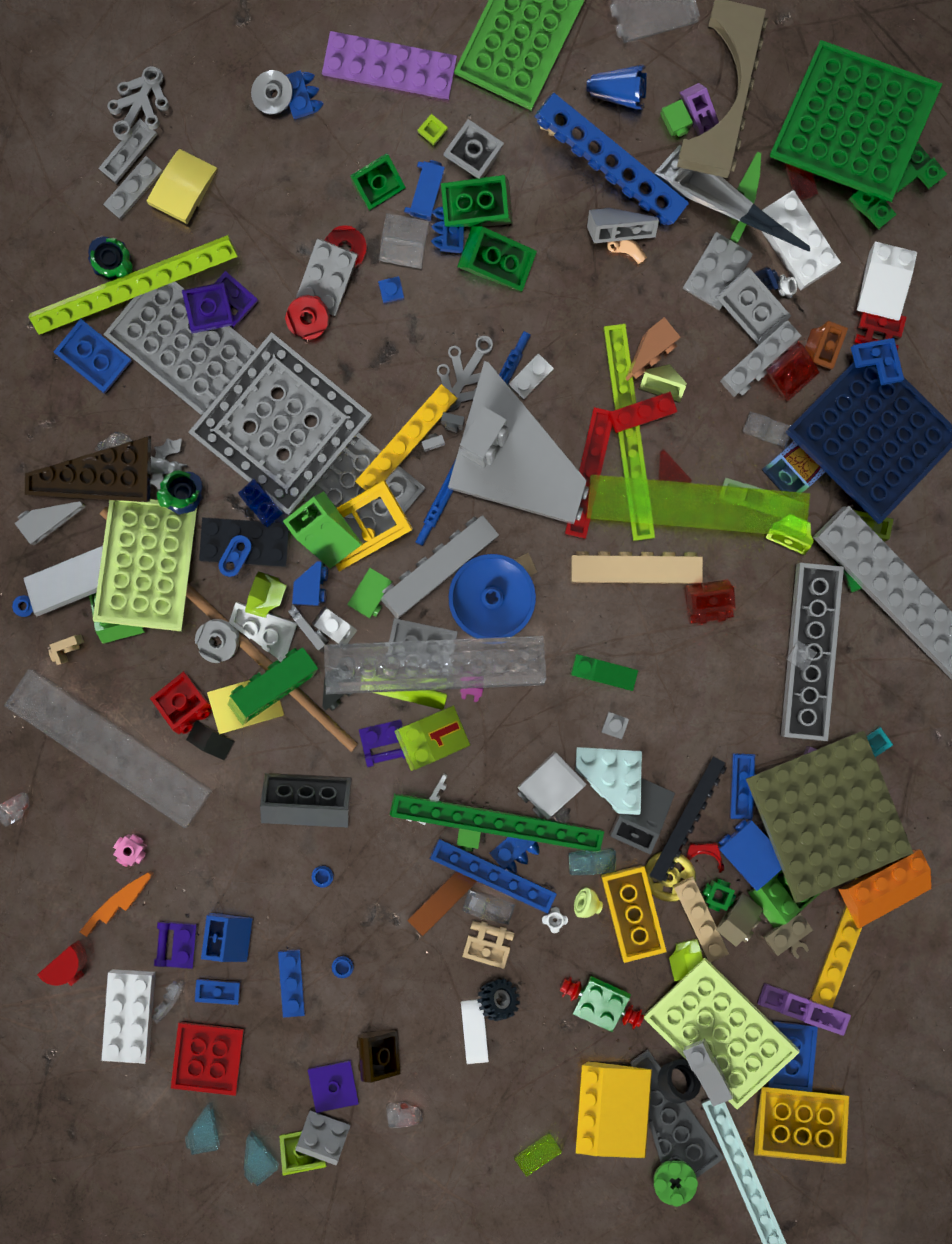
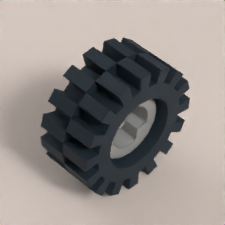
M499 979L488 982L485 986L481 987L482 991L478 993L481 999H477V1001L482 1004L479 1009L480 1011H485L483 1013L484 1017L489 1016V1020L500 1021L515 1015L514 1012H517L519 1009L516 1006L520 1005V1001H517L516 998L520 996L519 993L515 994L514 992L517 988L511 987L513 983L506 982L507 980ZM498 995L502 999L500 1005L496 1002V999L499 998Z

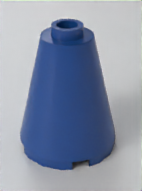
M637 65L593 74L591 79L587 80V92H590L591 97L642 110L644 104H640L641 98H646L647 73H642V70L646 69L644 65Z

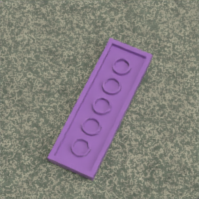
M330 31L322 75L449 100L457 55Z

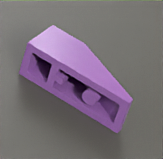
M697 83L679 92L698 136L719 123L706 87Z

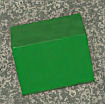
M388 153L350 175L352 184L369 210L406 188Z

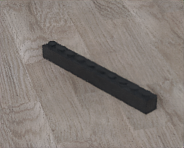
M713 756L649 875L651 879L661 884L668 880L670 869L673 870L675 867L676 858L680 857L683 845L686 846L689 840L687 838L688 835L693 833L695 822L700 820L702 809H706L708 798L713 796V789L715 786H718L721 780L719 777L727 769L724 761Z

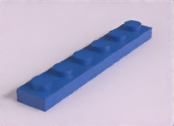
M440 839L437 840L429 858L547 914L557 895L548 889Z

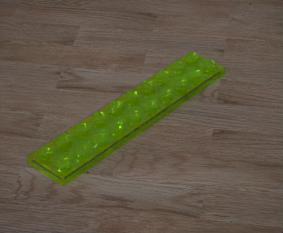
M591 475L587 518L806 537L810 493Z

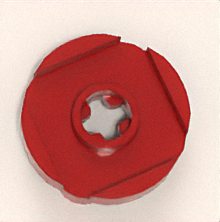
M347 225L338 226L326 236L324 241L342 247L343 243L347 242V245L351 246L349 251L359 254L354 268L363 263L367 253V244L364 236L354 227Z
M300 296L291 302L286 312L285 320L289 330L294 335L297 334L302 337V339H315L329 326L330 315L328 308L318 296ZM305 312L313 316L311 323L303 320L302 317L305 315Z

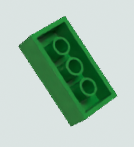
M303 647L299 650L296 648L292 649L285 655L286 657L282 662L278 660L267 667L268 670L263 675L259 672L249 679L250 682L245 687L240 685L231 691L232 694L229 696L228 706L242 725L314 677L318 667Z

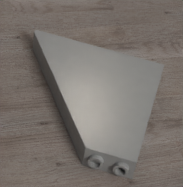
M484 361L462 440L483 406L507 420L508 438L502 447L498 445L495 460L491 466L487 464L485 468L464 457L459 447L448 488L570 524H574L575 520L580 521L583 508L579 507L581 499L586 500L589 487L585 486L586 479L490 363Z

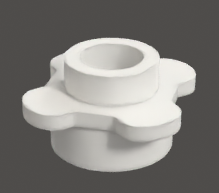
M781 275L778 283L779 294L791 298L797 291V282L794 277Z
M553 907L548 915L542 917V922L550 927L552 933H558L559 929L568 923V918L560 913L558 907Z

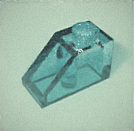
M212 1103L206 1105L189 1130L188 1136H185L186 1147L191 1149V1155L215 1151L220 1146Z
M251 1131L246 1138L244 1175L250 1183L254 1182L258 1186L277 1171L280 1164L254 1132Z

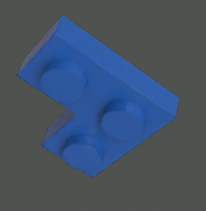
M894 338L856 344L851 347L855 367L876 365L881 385L902 382L904 380Z

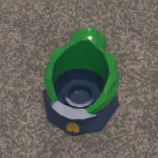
M105 236L97 237L91 242L88 250V260L95 274L111 280L115 277L120 278L132 273L131 255L124 242Z
M178 470L171 472L165 476L164 480L160 483L161 489L157 491L159 505L170 509L178 515L195 511L203 498L200 477L189 471L183 472Z

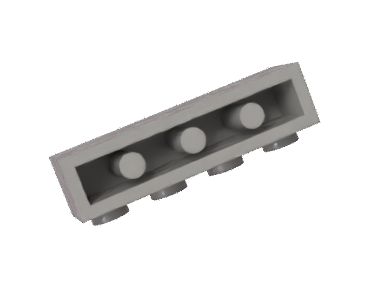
M787 320L726 374L720 382L733 397L739 393L743 396L751 388L750 383L755 378L757 381L762 379L768 373L765 370L771 364L775 367L784 359L782 354L786 350L792 352L800 344L798 340L802 335Z

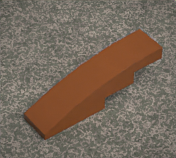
M455 871L407 921L423 936L477 881Z

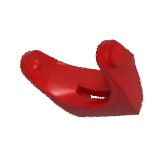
M717 843L689 844L685 855L689 861L696 855L709 854L717 859L719 873L724 871V864Z

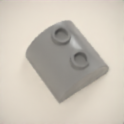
M468 119L445 150L444 156L474 177L480 179L492 167L504 143Z

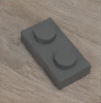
M443 412L441 423L442 426H445V430L458 433V429L463 430L465 417Z

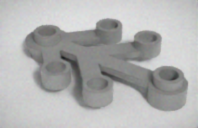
M154 66L144 69L142 77L118 84L117 90L124 98L109 101L107 107L110 113L118 115L122 108L132 105L125 119L116 122L113 126V132L119 140L130 138L132 134L131 126L141 108H143L146 116L145 123L147 127L151 130L159 127L160 122L153 113L148 95L152 89L156 97L155 105L159 111L164 112L169 108V102L164 97L160 84L163 82V74L160 69ZM125 87L128 88L126 91H121ZM142 87L140 92L130 95L132 89ZM161 102H165L163 106H159ZM151 120H156L153 124H149Z
M484 335L476 340V351L464 370L460 358L461 349L458 346H451L449 348L448 355L452 359L457 379L453 388L448 376L450 373L448 365L441 364L437 367V374L441 377L442 385L458 398L448 411L456 410L461 402L474 399L476 388L474 391L460 392L464 386L478 383L481 373L471 374L483 355L492 350L493 341L490 337ZM487 342L489 346L487 349H482L480 344ZM452 349H457L459 354L452 356L450 352ZM445 367L448 370L447 373L444 375L440 374L439 372L440 368Z

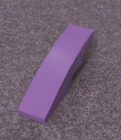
M764 983L757 1003L760 1006L843 1036L851 1017L848 1013Z

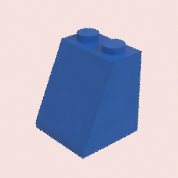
M749 819L747 822L743 820L735 827L737 831L731 836L729 834L725 835L719 841L720 846L718 848L746 882L758 891L780 872L782 868L770 839L752 820Z

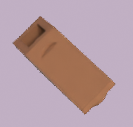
M665 317L642 336L625 378L627 381L633 376L636 379L646 371L644 368L648 364L654 366L662 359L660 357L661 354L664 352L669 354L677 347L676 342L681 337Z

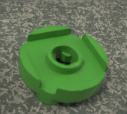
M680 1160L666 1161L654 1173V1189L659 1199L664 1203L679 1207L689 1202L695 1195L698 1181L694 1170L686 1162ZM672 1178L675 1180L680 1178V1186L670 1187L672 1185L670 1180Z

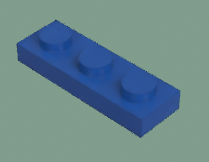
M300 949L279 951L283 1018L305 1016Z

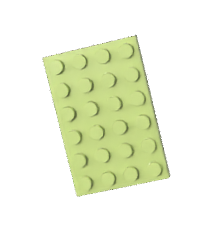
M150 499V502L109 500L93 614L94 622L182 631L197 508L193 512L178 515L166 507H161L158 500Z
M706 958L696 965L644 1015V1019L685 1059L686 1057L683 1053L685 1046L702 1039L706 1040L734 1096L729 1102L736 1109L740 1108L799 1054V1049Z

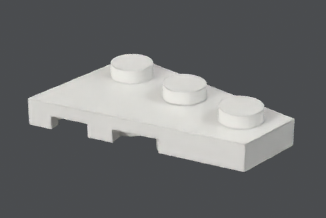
M236 602L229 623L249 639L259 644L265 651L275 656L278 661L282 662L286 657L285 655L289 652L297 623L268 613L266 618L246 613V605Z

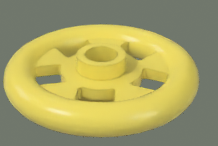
M662 852L657 853L649 859L645 866L651 893L663 901H678L679 897L673 885L679 883L680 878L687 879L693 876L696 881L694 867L689 859L681 854L679 858H676L675 862H679L685 869L679 872L674 867L668 873L673 876L672 880L664 881L663 884L659 882L654 883L649 875ZM663 886L672 887V893L664 892Z

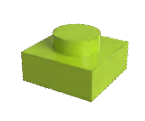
M431 114L417 131L432 145H435L446 133L448 127Z

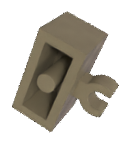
M742 893L734 900L733 905L729 906L716 931L734 946H738L742 941L746 943L753 935L751 930L761 921L759 916L763 909L746 894Z
M799 912L787 924L776 928L772 927L762 936L777 956L791 947L792 955L798 959L799 955L796 952L798 947H803L806 952L809 951L808 946L799 940L812 932L813 929Z

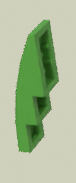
M758 151L737 188L753 204L756 199L760 178L761 153ZM739 221L729 240L737 244L746 224Z

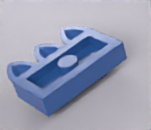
M301 70L287 74L286 76L291 81L293 87V96L289 104L293 119L304 117L320 110L324 103L319 100H310L318 93L319 88L305 86L313 80L315 75L310 72H301Z
M443 207L434 209L432 213L441 221L431 226L433 230L440 234V236L431 240L432 244L440 248V251L462 253L464 227H445Z
M507 837L489 854L502 869L517 874V866L514 860L521 864H528L526 850L535 855H539L540 850L536 841Z

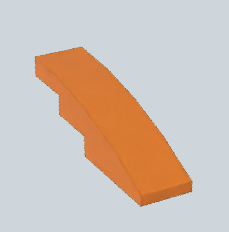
M149 871L127 884L109 898L92 915L80 933L87 937L92 933L100 920L107 924L120 907L125 911L130 909L154 873Z

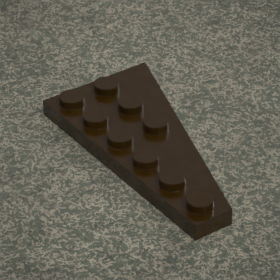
M151 436L25 473V495L150 502Z

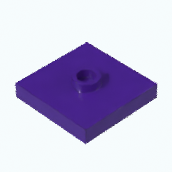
M225 282L182 290L191 334L234 325Z
M351 1060L308 1068L316 1113L359 1104Z

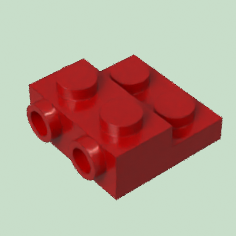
M184 671L150 698L171 729L177 734L188 733L193 728L192 724L198 719L203 720L207 718L210 714L209 710L212 709L211 704L203 693L198 690Z

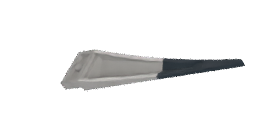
M681 145L655 171L654 174L678 194L803 250L810 251L808 244L768 216L723 177L677 167Z

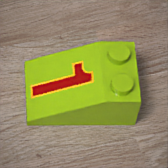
M454 705L394 731L411 771L470 746Z

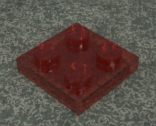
M797 342L767 370L781 396L787 401L820 373L804 345L800 342Z

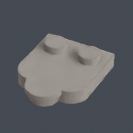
M294 604L291 605L292 608L288 611L317 650L323 653L329 648L326 644L329 641L328 638L319 629L316 631Z

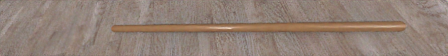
M108 506L100 512V515L106 520ZM188 583L186 596L210 619H222L229 622ZM238 630L239 646L265 671L268 670L267 667L272 662ZM299 687L289 693L350 752L358 745Z

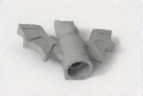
M168 438L164 445L154 447L156 455L155 457L151 456V473L153 477L150 480V484L155 485L158 490L161 489L160 483L164 480V474H170L178 470L182 471L183 466H187V464L176 461L169 462L166 459L169 454L181 451V438L178 440H170Z

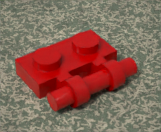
M862 312L858 328L866 330L865 336L856 334L854 342L862 344L879 341L872 338L874 332L885 335L884 340L891 339L892 337L900 339L907 317L901 315L898 321Z

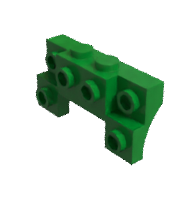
M919 143L915 148L896 194L917 177L930 189L947 175L936 159H931ZM860 190L849 198L857 210L862 212L878 230L897 215L887 203V200Z

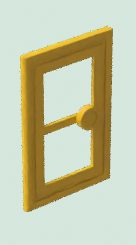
M385 480L337 507L343 518L350 513L353 514L362 530V538L367 541L336 564L338 571L343 570L413 530ZM381 497L397 525L375 537V531L372 528L365 527L356 510Z

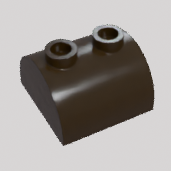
M373 1031L358 1035V1069L362 1082L372 1083L401 1074L397 1031Z

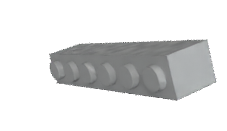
M483 515L478 519L475 516L465 524L467 526L465 530L460 532L458 529L449 537L451 540L445 546L443 543L438 545L432 551L434 553L433 556L429 559L426 556L415 564L418 568L412 573L409 570L399 577L401 581L396 586L390 584L382 591L384 595L381 601L396 619L405 614L499 536Z

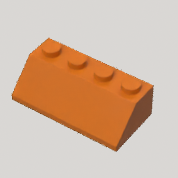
M921 849L912 850L913 854L875 869L838 889L858 929L932 889L931 869Z

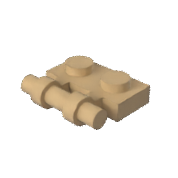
M472 921L470 929L478 931L477 937L468 935L462 957L504 969L510 947L502 945L503 940L512 941L514 932L507 931L505 927L500 926V928L490 926L488 922ZM485 933L497 936L496 943L485 940Z

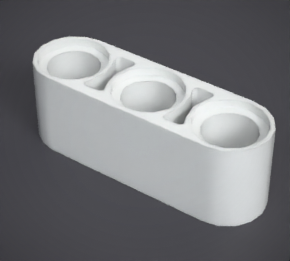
M477 1000L461 1001L467 1064L489 1062L484 1010L480 1011L479 1007L482 1004L478 1003Z

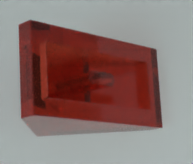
M664 449L661 450L658 454L657 484L688 486L692 480Z

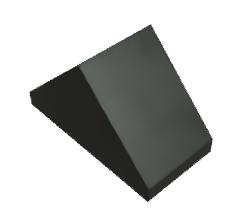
M198 721L195 722L186 739L200 750L222 760L226 759L235 742Z

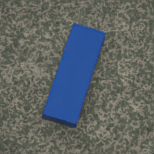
M733 753L731 819L753 820V796L746 778L754 775L755 754Z

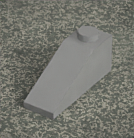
M613 208L589 210L587 228L594 243L653 238L657 234L659 219L654 216Z
M79 501L35 509L30 512L27 510L18 516L19 520L15 522V525L30 544L36 545L84 509L86 505Z

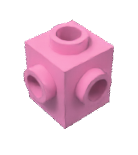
M128 834L124 838L120 837L113 847L116 849L113 855L117 857L116 861L125 867L128 865L133 866L136 863H141L146 855L144 850L147 846L143 844V840L140 837ZM126 847L132 850L131 855L124 852Z

